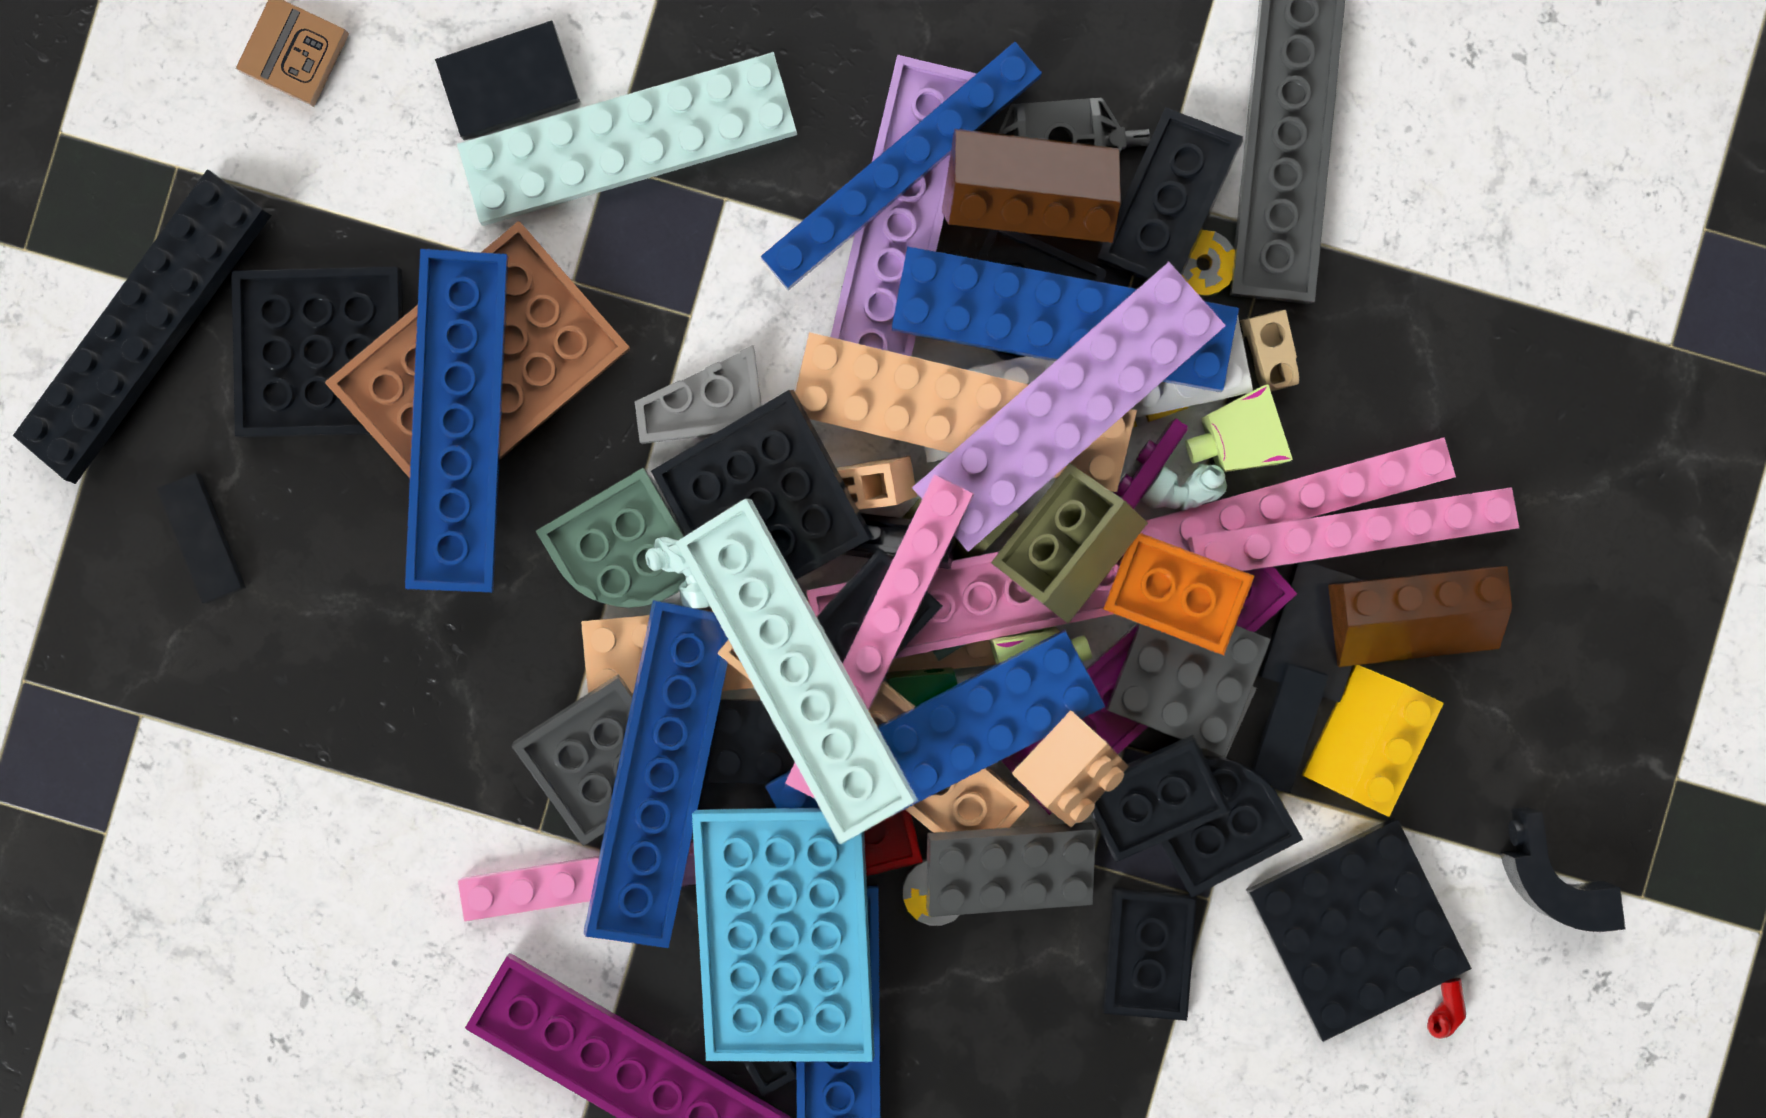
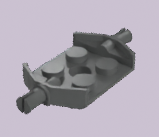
M1102 97L1011 104L998 133L1048 140L1049 135L1054 131H1064L1070 136L1072 143L1118 148L1119 154L1121 150L1126 148L1148 147L1150 143V137H1148L1150 135L1149 129L1125 131V127H1120Z

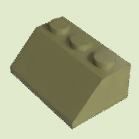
M1069 463L991 563L1069 624L1148 522L1123 499Z

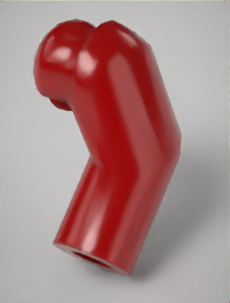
M1454 977L1440 984L1443 1001L1430 1015L1427 1023L1428 1032L1434 1038L1443 1039L1451 1036L1466 1019V1007L1460 978Z

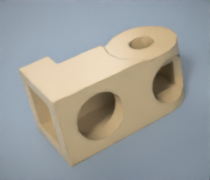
M1286 310L1274 311L1240 320L1243 334L1248 339L1260 387L1269 385L1272 392L1299 384L1297 355Z

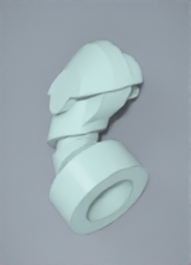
M1200 464L1187 478L1185 484L1180 487L1178 486L1177 474L1163 466L1141 498V501L1152 509L1163 506L1174 509L1181 506L1182 511L1191 507L1196 508L1204 503L1216 501L1226 492L1225 473L1217 465Z
M667 537L657 538L655 540V548L649 549L645 554L648 567L653 571L662 569L667 572L683 573L686 576V579L679 586L683 606L690 608L710 606L676 544L678 540Z

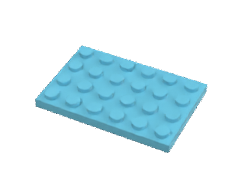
M820 808L695 810L692 813L706 1061L873 1062L875 1049L864 832L845 843L839 844Z

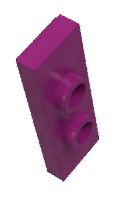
M1175 418L1169 422L1156 443L1149 439L1135 459L1141 465L1133 477L1125 474L1119 482L1117 492L1113 493L1134 509L1187 432L1188 426Z

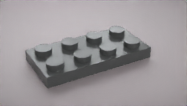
M1092 822L1075 823L1072 827H1069L1067 824L927 833L926 909L929 917L1092 905L1095 827Z

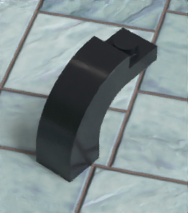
M1529 807L1511 809L1513 821L1509 822L1508 831L1510 840L1516 846V850L1500 853L1505 872L1514 889L1523 900L1540 913L1578 930L1608 932L1626 929L1620 887L1606 881L1580 884L1563 882L1557 876L1549 861L1543 812Z

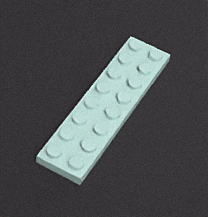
M772 52L461 142L457 146L479 222L485 226L797 135L775 55Z
M745 498L676 542L678 548L839 844L845 843L918 801L752 500Z

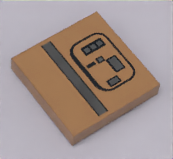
M268 0L236 69L257 81L314 107L349 33L345 29L284 0Z

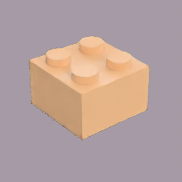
M1070 711L1012 774L1051 812L1069 827H1072L1076 822L1080 823L1090 816L1095 808L1094 803L1105 791L1109 792L1120 784L1124 777V771L1129 766L1100 736L1075 713Z

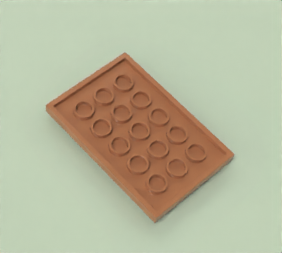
M520 221L480 252L508 255L499 460L630 350L625 341ZM418 305L325 382L409 478Z

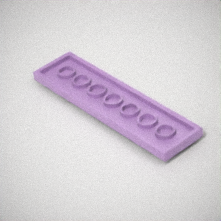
M897 55L872 162L974 77L976 73ZM950 155L854 235L830 337L907 356L912 355L916 335L892 331L894 312L907 246L935 252L937 250L944 220L942 205Z
M1168 262L915 484L912 489L923 499L933 476L937 475L974 493L954 534V537L969 552L1226 325L1172 264Z

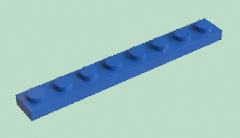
M1016 42L1011 44L762 254L761 260L789 291L951 154L954 129L978 131L1039 80L1042 72Z

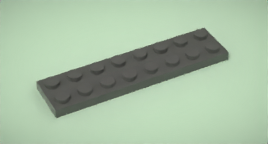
M1259 0L1234 244L1233 276L1229 296L1312 304L1315 302L1345 0Z

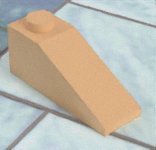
M910 456L836 468L859 510L898 505L917 497V493L912 489L915 485Z

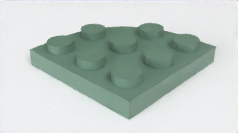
M645 468L638 470L536 530L563 577L580 593L607 605L626 608L652 605L653 600L663 601L680 592L679 586L686 579L683 573L667 572L662 569L653 571L647 565L645 554L649 549L655 548V540L657 538L667 537L680 540L685 536Z

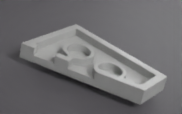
M752 345L740 351L739 354L722 362L712 364L697 374L682 381L679 380L635 401L640 443L646 444L711 436L761 406L754 346Z

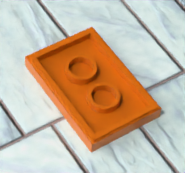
M1140 533L1123 555L1103 610L1224 655L1254 575Z

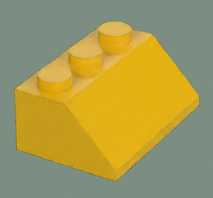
M1354 665L1348 677L1341 701L1336 702L1301 775L1390 817L1444 703L1406 684L1360 665Z

